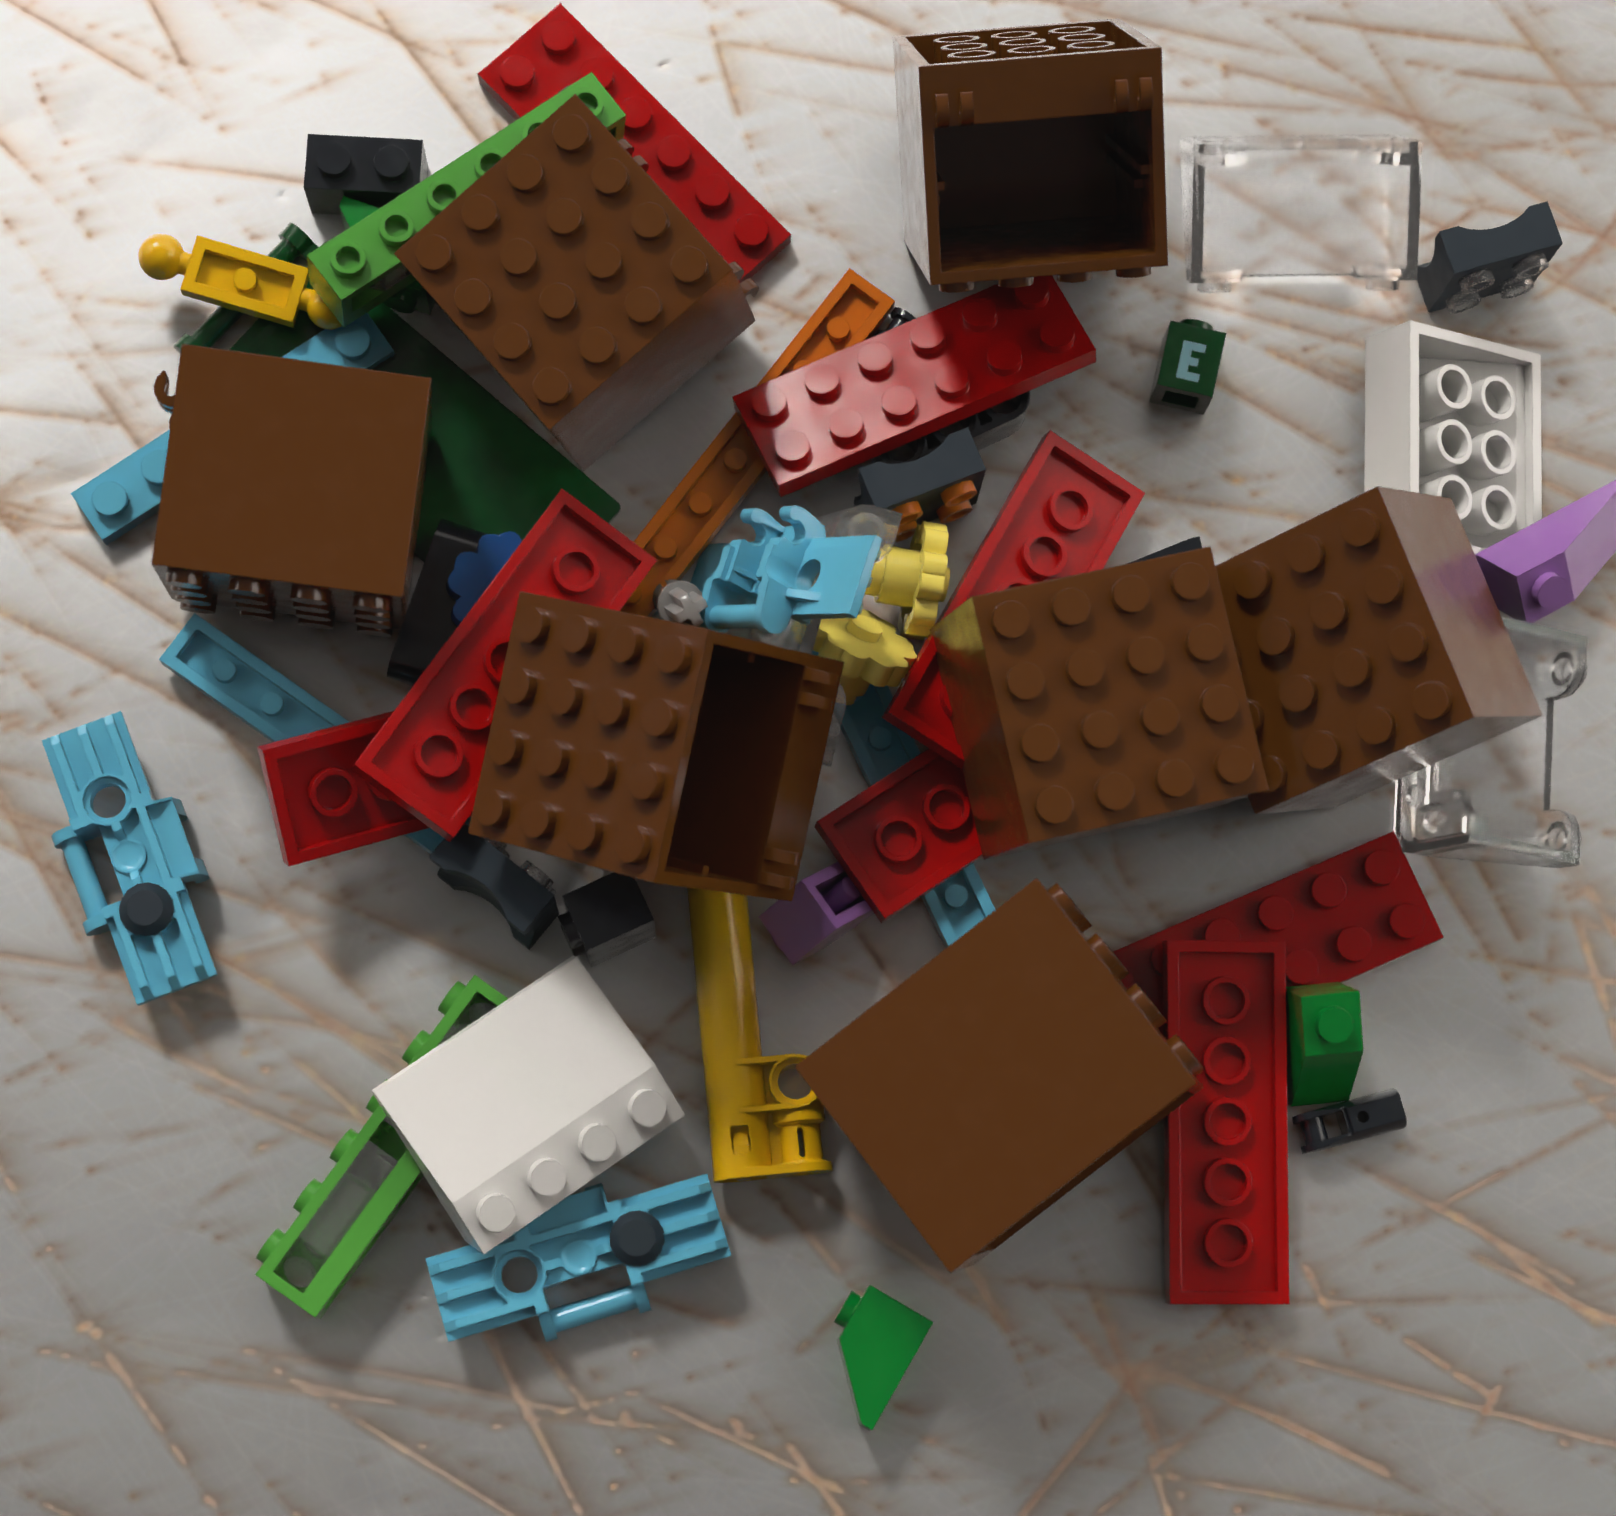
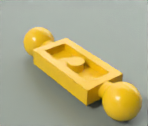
M154 234L145 239L139 248L138 260L140 267L149 277L157 280H168L177 274L184 275L180 288L184 296L292 328L295 326L299 310L306 311L310 320L320 328L332 330L342 326L314 289L306 288L309 280V272L306 267L198 235L192 253L184 252L180 242L168 234Z

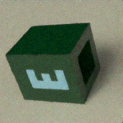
M1184 319L1180 322L1170 320L1162 339L1149 402L1204 415L1213 398L1226 333L1215 331L1209 323L1197 319Z

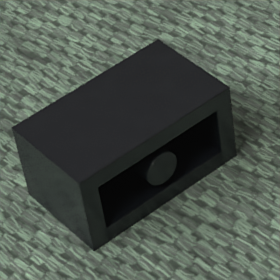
M308 134L304 191L311 213L341 215L339 205L343 196L381 208L428 177V162L423 140Z
M613 872L562 895L566 912L557 916L562 932L573 956L577 957L585 953L591 967L656 938L654 918L634 877Z

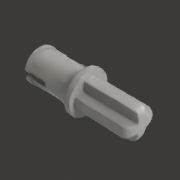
M668 579L665 580L667 584L665 587L661 586V584L656 586L652 601L663 620L696 627L704 622L699 613L707 608L708 605L702 597V592L696 585L688 581Z

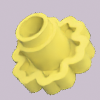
M923 521L921 525H917L909 549L884 545L879 560L874 563L871 572L872 582L870 588H866L865 595L874 596L876 603L901 607L898 628L900 636L904 638L922 641L924 638H927L930 634V629L936 622L938 602H944L950 581V568L947 567L948 557L946 551L949 534L945 524Z
M862 609L861 615H857V618L811 619L810 624L800 623L797 629L801 636V643L807 648L818 652V656L844 662L835 702L837 704L852 705L858 696H863L866 693L870 684L877 687H884L886 685L891 687L899 686L902 678L906 676L917 659L912 642L895 634L896 628L894 625L865 609Z

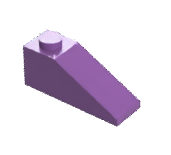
M1616 480L1475 554L1498 610L1528 626L1573 602L1616 552Z

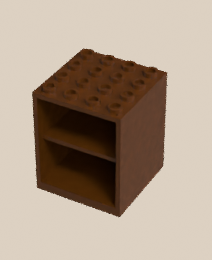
M1037 878L795 1066L950 1273L977 1264L1204 1088L1196 1078L1197 1075L1205 1070L1204 1067L1176 1034L1169 1040L1163 1036L1158 1028L1167 1022L1165 1017L1136 983L1127 990L1120 980L1129 974L1128 970L1097 933L1089 939L1084 935V932L1092 924L1058 883L1047 889Z

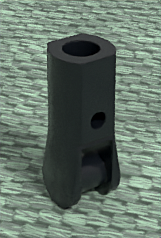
M1389 1089L1314 1109L1292 1117L1293 1124L1300 1123L1306 1143L1305 1146L1301 1147L1302 1154L1321 1151L1403 1129L1407 1125L1402 1101L1396 1089ZM1336 1114L1342 1135L1329 1139L1322 1117Z

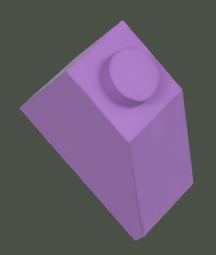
M836 862L798 882L792 902L777 900L759 918L771 934L774 943L784 952L791 964L794 965L826 948L868 919L874 912L840 863Z

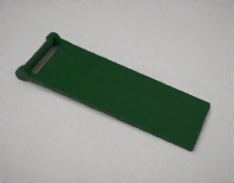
M290 222L278 234L281 241L267 256L290 263L297 257L307 261V255L319 247L304 231ZM308 280L306 288L313 289V287L310 285V281ZM381 303L367 312L395 352V355L372 370L431 378L432 427L415 555L425 562L433 536L441 519L486 534H497L499 536V534L504 532H515L523 541L561 489H564L608 523L619 514L621 507L614 498L391 308ZM218 306L191 336L185 333L173 346L179 354H181L182 344L212 348L244 313ZM299 310L294 328L259 318L229 350L283 357L324 329L315 325L310 320L307 312Z

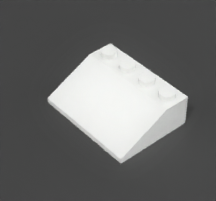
M1411 320L1366 338L1364 493L1379 486L1451 498L1474 554L1541 520V354Z
M576 956L570 957L371 1090L464 1241L483 1254H486L685 1115L655 1063Z

